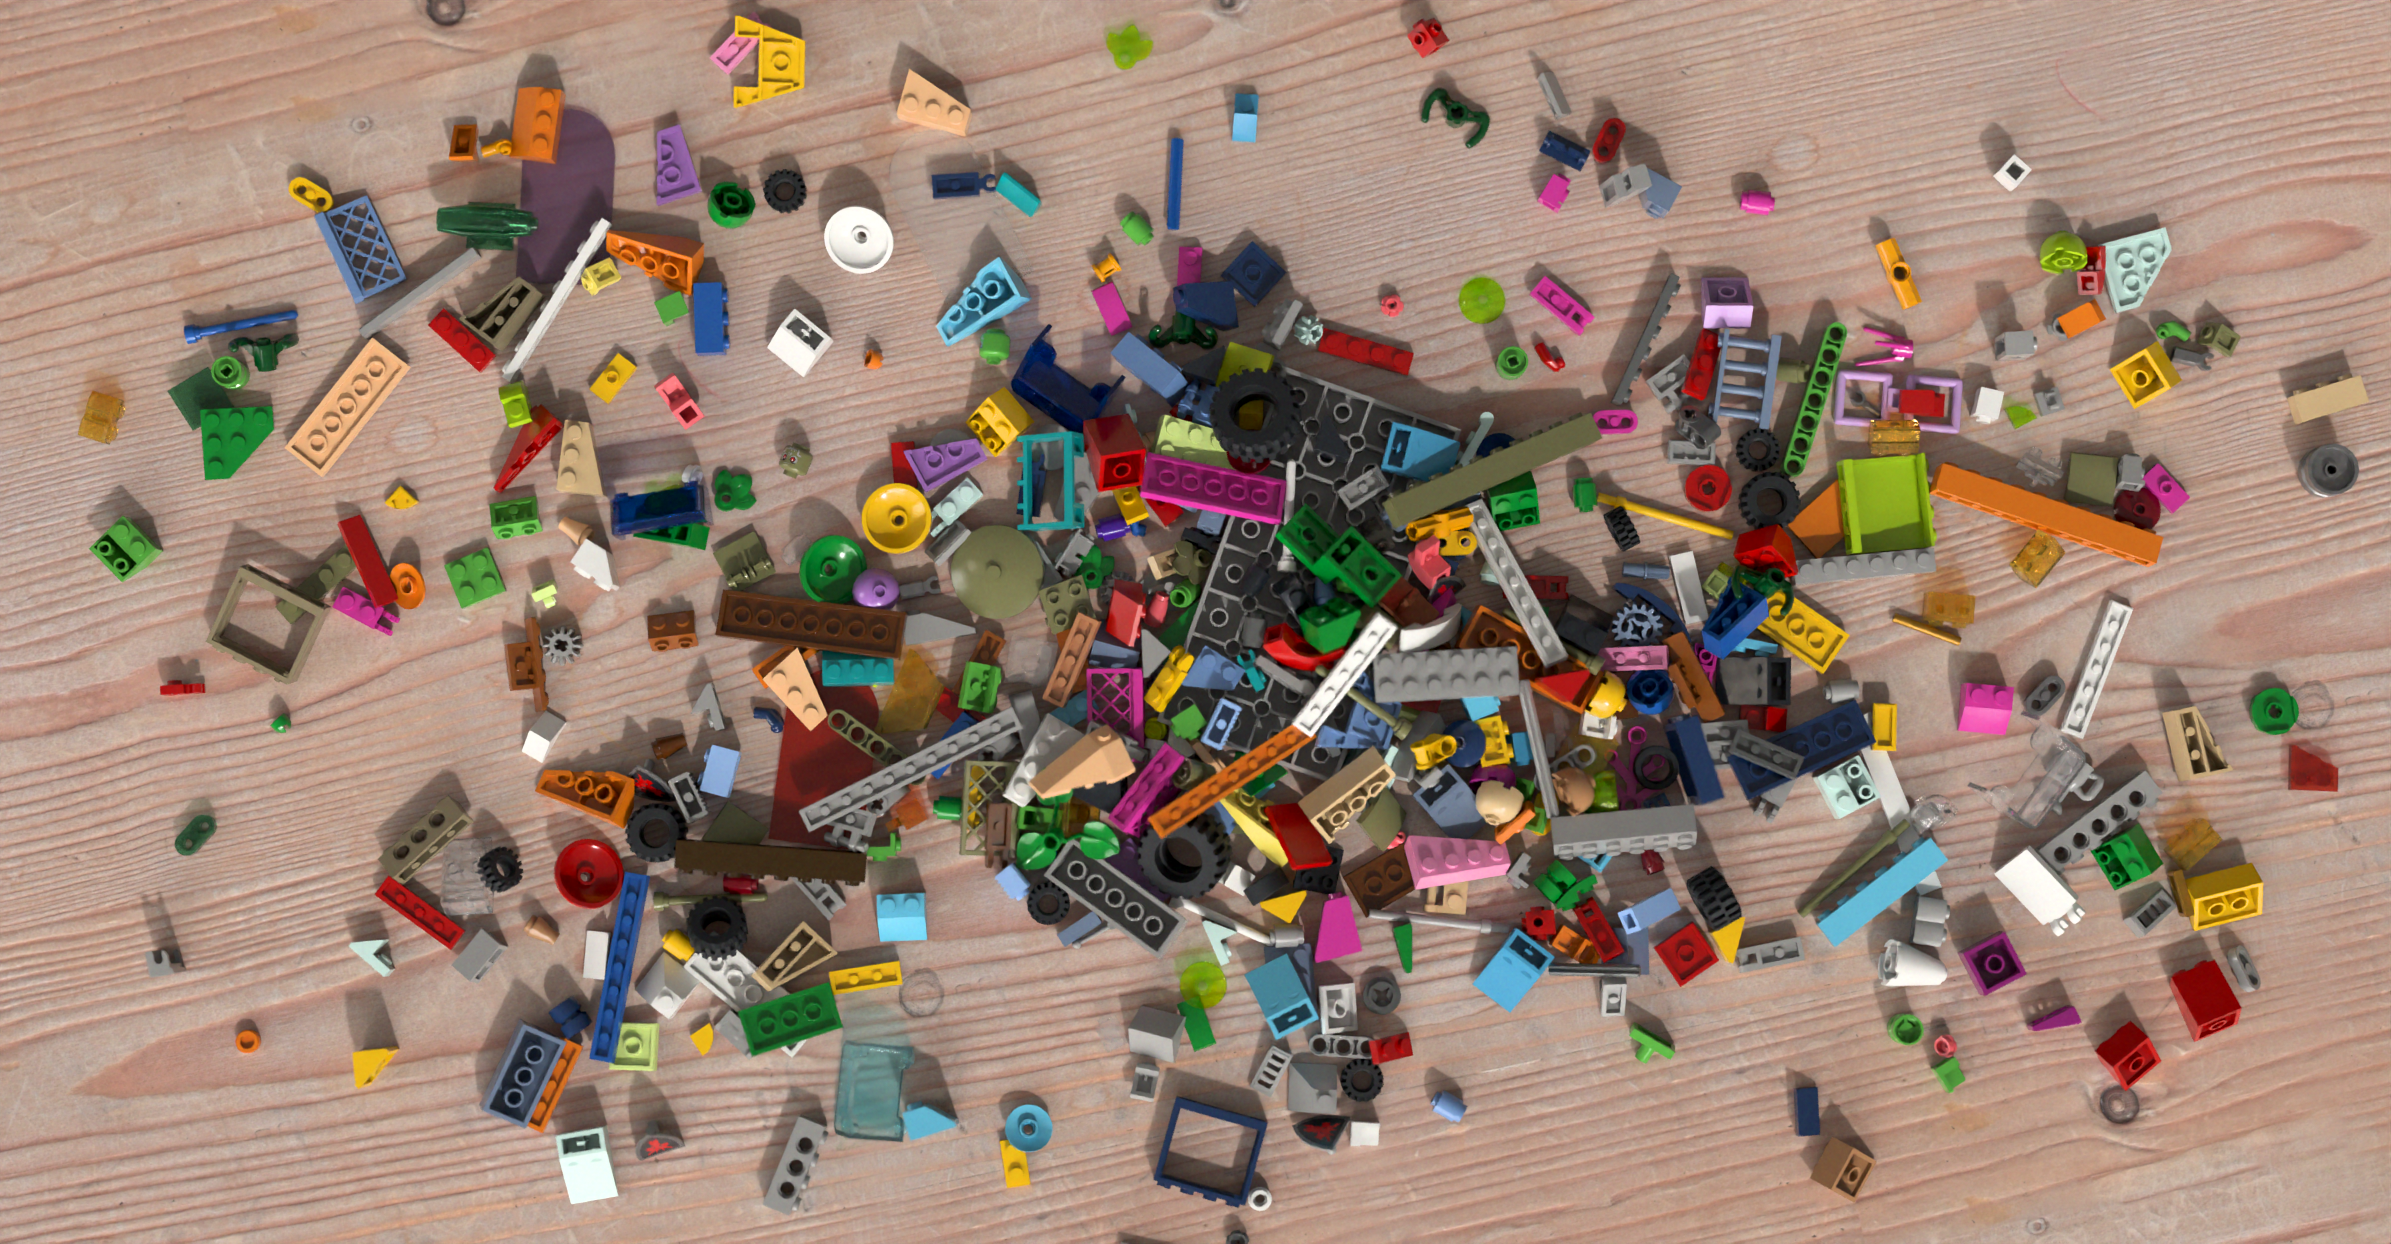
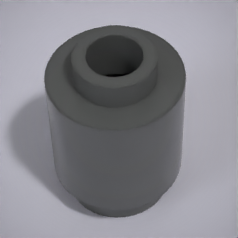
M1251 613L1250 617H1245L1241 638L1244 639V646L1262 648L1265 631L1268 627V620H1264L1265 615Z

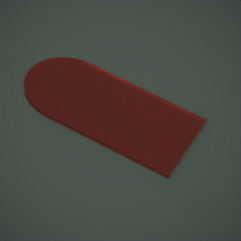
M822 670L810 674L828 716L810 731L787 706L768 839L848 849L844 846L835 847L830 842L824 841L825 833H833L834 826L825 824L809 832L799 810L872 774L874 758L834 731L828 724V717L832 711L842 709L877 733L879 707L877 699L869 686L824 687ZM841 713L834 714L832 717L833 724L835 726H843L845 724V716ZM855 727L852 729L851 735L855 740H861L864 738L865 732L861 727ZM876 741L871 743V751L875 753ZM867 804L858 809L866 811ZM845 830L843 835L850 838L852 832Z

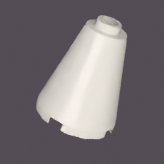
M1890 939L1885 943L1884 947L1888 948L1885 954H1880L1878 963V978L1883 980L1882 985H1940L1942 981H1945L1947 968L1942 961L1899 940Z

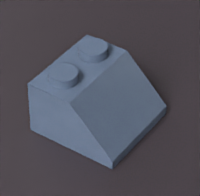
M1647 168L1652 186L1638 194L1643 209L1647 210L1646 214L1652 218L1658 219L1660 217L1663 219L1671 209L1682 186Z

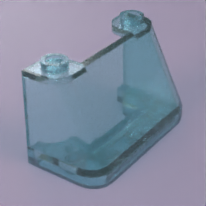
M846 1040L844 1042L834 1117V1130L837 1135L849 1139L903 1142L907 1128L903 1118L898 1115L903 1070L909 1069L910 1065L914 1063L915 1054L913 1047L858 1040Z

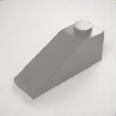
M920 610L906 612L908 616L904 636L907 646L977 634L976 629L926 613L920 614Z

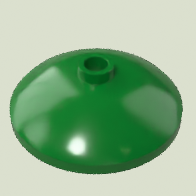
M828 535L817 539L807 548L800 563V580L804 590L817 602L844 604L853 599L852 588L856 581L855 579L859 574L867 570L864 553L854 541L844 536ZM829 564L830 569L828 572H825V566Z

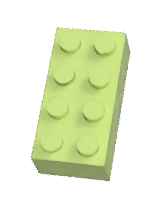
M1168 415L1160 416L1150 453L1235 470L1227 459V451H1224L1220 446L1212 428Z

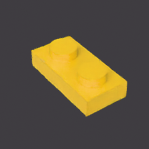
M1008 1139L1000 1140L1007 1188L1030 1185L1026 1152L1013 1147Z

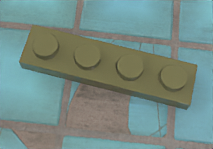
M345 544L296 589L318 600L325 597L357 568L347 545ZM284 599L275 606L292 625L308 612Z

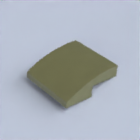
M2070 452L2064 500L2067 502L2112 507L2118 458Z
M1386 786L1375 797H1370L1367 800L1370 806L1356 820L1375 846L1382 852L1392 843L1406 817L1405 810Z
M727 801L701 840L760 844L769 828Z

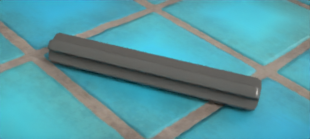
M1550 963L1548 970L1551 976L1636 978L1641 976V966L1639 964Z

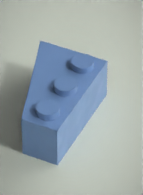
M1128 332L1112 350V356L1135 377L1151 387L1150 389L1154 393L1161 395L1173 408L1183 397L1189 385L1180 373L1182 369L1173 361L1170 363L1163 359L1165 355L1154 347L1151 350L1146 346L1148 342L1142 336L1137 334L1135 337Z

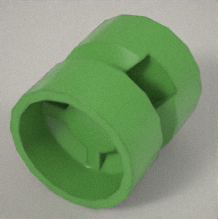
M1515 346L1502 350L1496 359L1495 367L1497 373L1505 380H1515L1522 376L1528 367V356L1525 351Z
M220 357L212 365V378L223 387L238 390L246 386L249 381L250 372L248 367L233 357Z
M1905 1013L1895 1014L1887 1024L1889 1037L1899 1044L1914 1045L1923 1036V1024L1914 1015Z

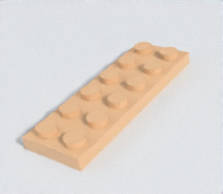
M372 338L285 446V449L318 475L324 477L411 367Z

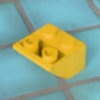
M1004 386L989 396L965 423L994 457H997L1017 440V436H1022L1035 421Z

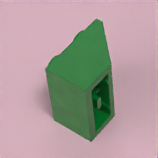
M1531 471L1486 490L1490 515L1499 531L1540 524L1537 487Z
M1332 598L1326 604L1319 607H1310L1306 609L1305 613L1298 616L1305 641L1321 652L1327 653L1346 644L1361 614L1359 609L1342 598Z
M2139 823L2117 833L2094 850H2090L2114 890H2118L2151 875L2163 865L2162 860Z

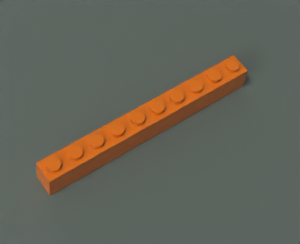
M1952 462L1942 463L1935 469L1929 490L1931 495L2146 567L2157 563L2164 537L2156 535L2157 532L2146 528L2141 530L2135 528V525L2131 522L2121 521L2120 523L2112 520L2113 517L2110 515H2097L2091 513L2089 508L2082 506L2076 508L2068 505L2069 502L2065 500H2052L2046 498L2047 495L2044 493L2025 491V488L2021 485H2007L2002 483L2003 480L2000 478H1987L1981 476L1979 471L1967 469L1966 471L1958 468L1959 466Z

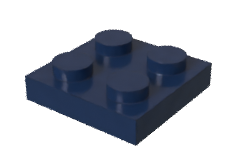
M1252 241L1221 274V277L1225 281H1233L1234 289L1252 306L1256 307L1287 272Z

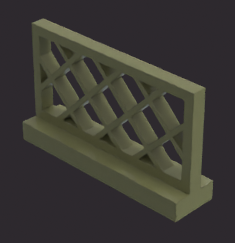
M964 761L960 855L985 856L986 850H980L985 847V840L983 841L976 831L986 823V817L977 808L986 799L989 802H993L989 796L998 788L1004 793L1020 762ZM971 766H980L985 772L977 781H974L970 776ZM996 767H1005V776L998 782L990 773ZM989 776L996 785L989 792L985 793L978 784ZM976 787L983 797L973 805L969 800V793ZM1004 797L1002 802L1012 803L1011 840L1008 857H1017L1020 829L1016 827L1019 805ZM975 811L982 820L972 829L967 820L968 816ZM974 835L981 844L974 850H966V840ZM994 851V856H999L1000 851Z

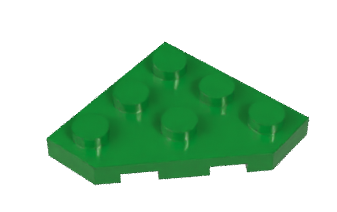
M273 406L200 410L205 480L230 479L241 465L274 431Z

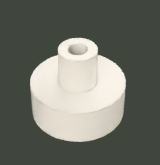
M1146 738L1144 748L1151 749L1149 758L1153 759L1166 741Z

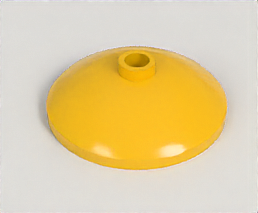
M892 483L878 488L870 495L863 507L862 527L866 537L875 547L887 553L901 554L917 548L926 539L931 528L932 513L927 499L920 491L906 484ZM897 517H903L904 521L902 524H897Z

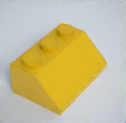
M2253 863L2185 879L2195 914L2189 917L2193 931L2262 914L2263 881Z

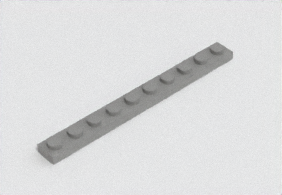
M1011 706L800 809L799 813L808 831L811 832L1023 727Z

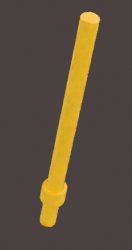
M1600 492L1597 495V502L1614 506L1613 509L1621 506L1625 510L1732 540L1734 534L1732 530L1626 500V497L1619 495L1614 497Z

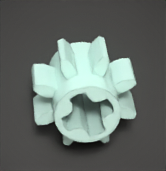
M1312 315L1308 318L1302 316L1295 324L1294 330L1296 333L1294 336L1298 337L1299 342L1308 345L1309 342L1315 344L1323 334V324L1318 322V318Z

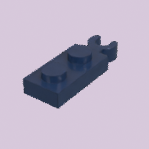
M978 172L932 175L933 199L980 197V190L994 193L996 192V187H988L986 183L988 180H995V175L987 174L980 179Z
M1041 454L1039 462H1034L1032 459V517L1041 516L1047 471L1040 470V467L1046 460L1045 454ZM1022 468L1021 480H1023V468ZM1020 486L1018 504L1023 503V486ZM1017 509L1016 514L1023 515V509Z

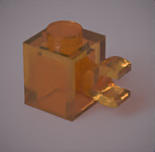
M915 798L897 808L896 811L899 816L885 823L889 832L902 825L905 826L906 830H910L929 820V817L919 799Z

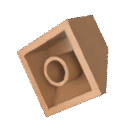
M1832 1136L1829 1143L1826 1144L1819 1162L1814 1166L1810 1178L1855 1203L1877 1161Z

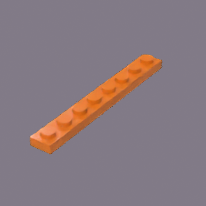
M1290 725L1149 817L1150 823L1160 838L1165 837L1316 738V734L1314 733L1310 737L1294 725Z

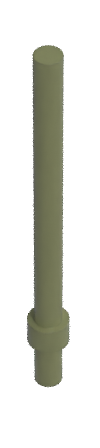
M1903 819L1891 831L1888 829L1881 835L1883 838L1797 912L1803 918L1806 917L1888 845L1892 846L1898 840L1897 837L1911 826L1908 821Z

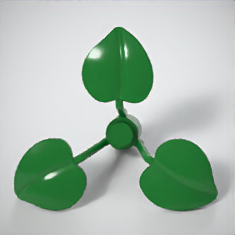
M1074 788L1069 793L1041 798L1036 793L1043 805L1049 806L1055 803L1051 824L1044 836L1038 832H1028L1019 839L1016 868L1027 870L1044 868L1054 861L1056 850L1062 843L1067 844L1068 841L1082 837L1080 848L1087 857L1099 860L1105 859L1120 852L1119 840L1115 832L1107 824L1100 821L1086 823L1084 833L1079 832L1065 837L1063 830L1055 827V822L1060 807L1059 803L1068 802L1073 795Z

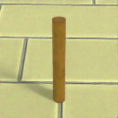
M1897 613L1892 618L1894 623L1959 646L1962 637Z

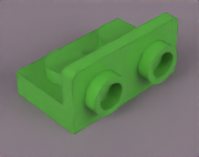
M536 496L490 504L491 528L497 539H510L514 536L533 535L543 531L539 519L538 499Z

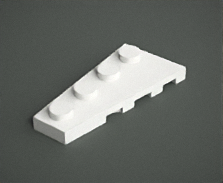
M1045 714L1002 796L1021 807H1025L1036 795V791L1029 785V781L1085 735L1051 714Z

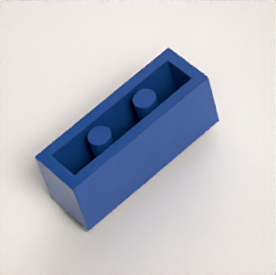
M722 282L693 283L695 353L698 356L727 355L726 349H730V335H726V326H729L730 319L729 312H725V302H729L728 288H724Z

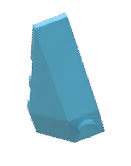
M1001 257L996 258L980 269L976 274V279L969 287H966L962 292L964 293L955 305H952L936 326L946 346L949 347L986 327L1032 299L1021 278Z

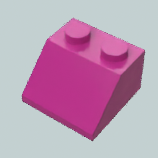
M1974 683L1961 684L1957 731L2005 735L2012 713L2014 687Z

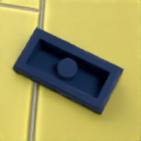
M1818 1087L1794 1088L1796 1136L1820 1135Z

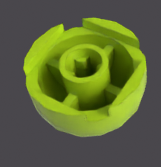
M2064 230L2057 231L2046 238L2040 247L2041 268L2049 273L2064 274L2062 269H2071V272L2082 269L2087 264L2085 243L2079 236Z

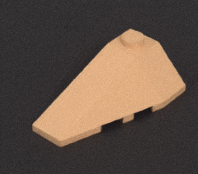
M1106 724L1084 736L1029 781V785L1041 798L1069 793L1072 788L1080 786L1091 788L1093 783L1106 781L1108 784L1116 782L1135 772V768L1121 738Z

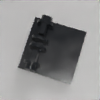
M1326 846L1333 862L1329 866L1296 869L1293 888L1327 895L1335 893L1344 850Z

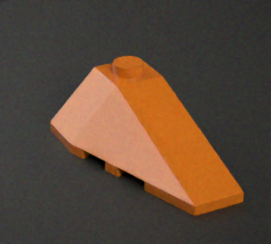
M608 230L606 232V251L630 266H638L645 271V275L650 278L652 276L664 282L663 286L670 290L680 291L690 296L693 295V283H697L704 263V243L678 236Z

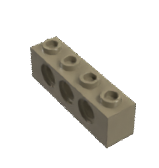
M448 795L441 799L428 814L423 815L416 825L404 832L401 838L395 844L388 847L378 860L393 879L404 885L473 822V819L457 800Z

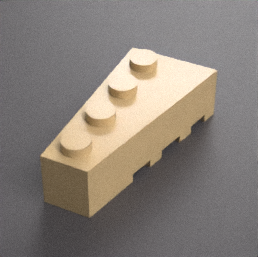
M1373 745L1310 794L1306 795L1298 804L1327 842L1331 844L1335 839L1334 834L1340 828L1344 830L1350 824L1349 818L1356 811L1360 813L1366 807V801L1370 797H1375L1396 775Z

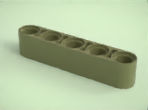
M836 709L829 714L828 724L834 731L885 767L891 765L890 757L894 754L901 755L903 759L909 757L845 710ZM841 713L845 716V724L843 726H835L833 724L832 717L834 714ZM861 727L865 732L864 738L855 740L851 735L852 729ZM873 741H881L883 743L884 750L882 753L875 754L871 751V743ZM926 775L923 776L920 780L913 781L909 784H922L925 781Z

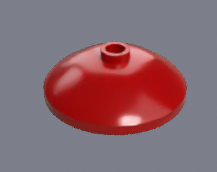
M580 839L570 843L558 855L554 866V879L559 892L571 904L580 908L596 909L607 905L619 894L623 885L624 870L620 858L607 844L595 839ZM581 874L586 875L587 881L581 879Z

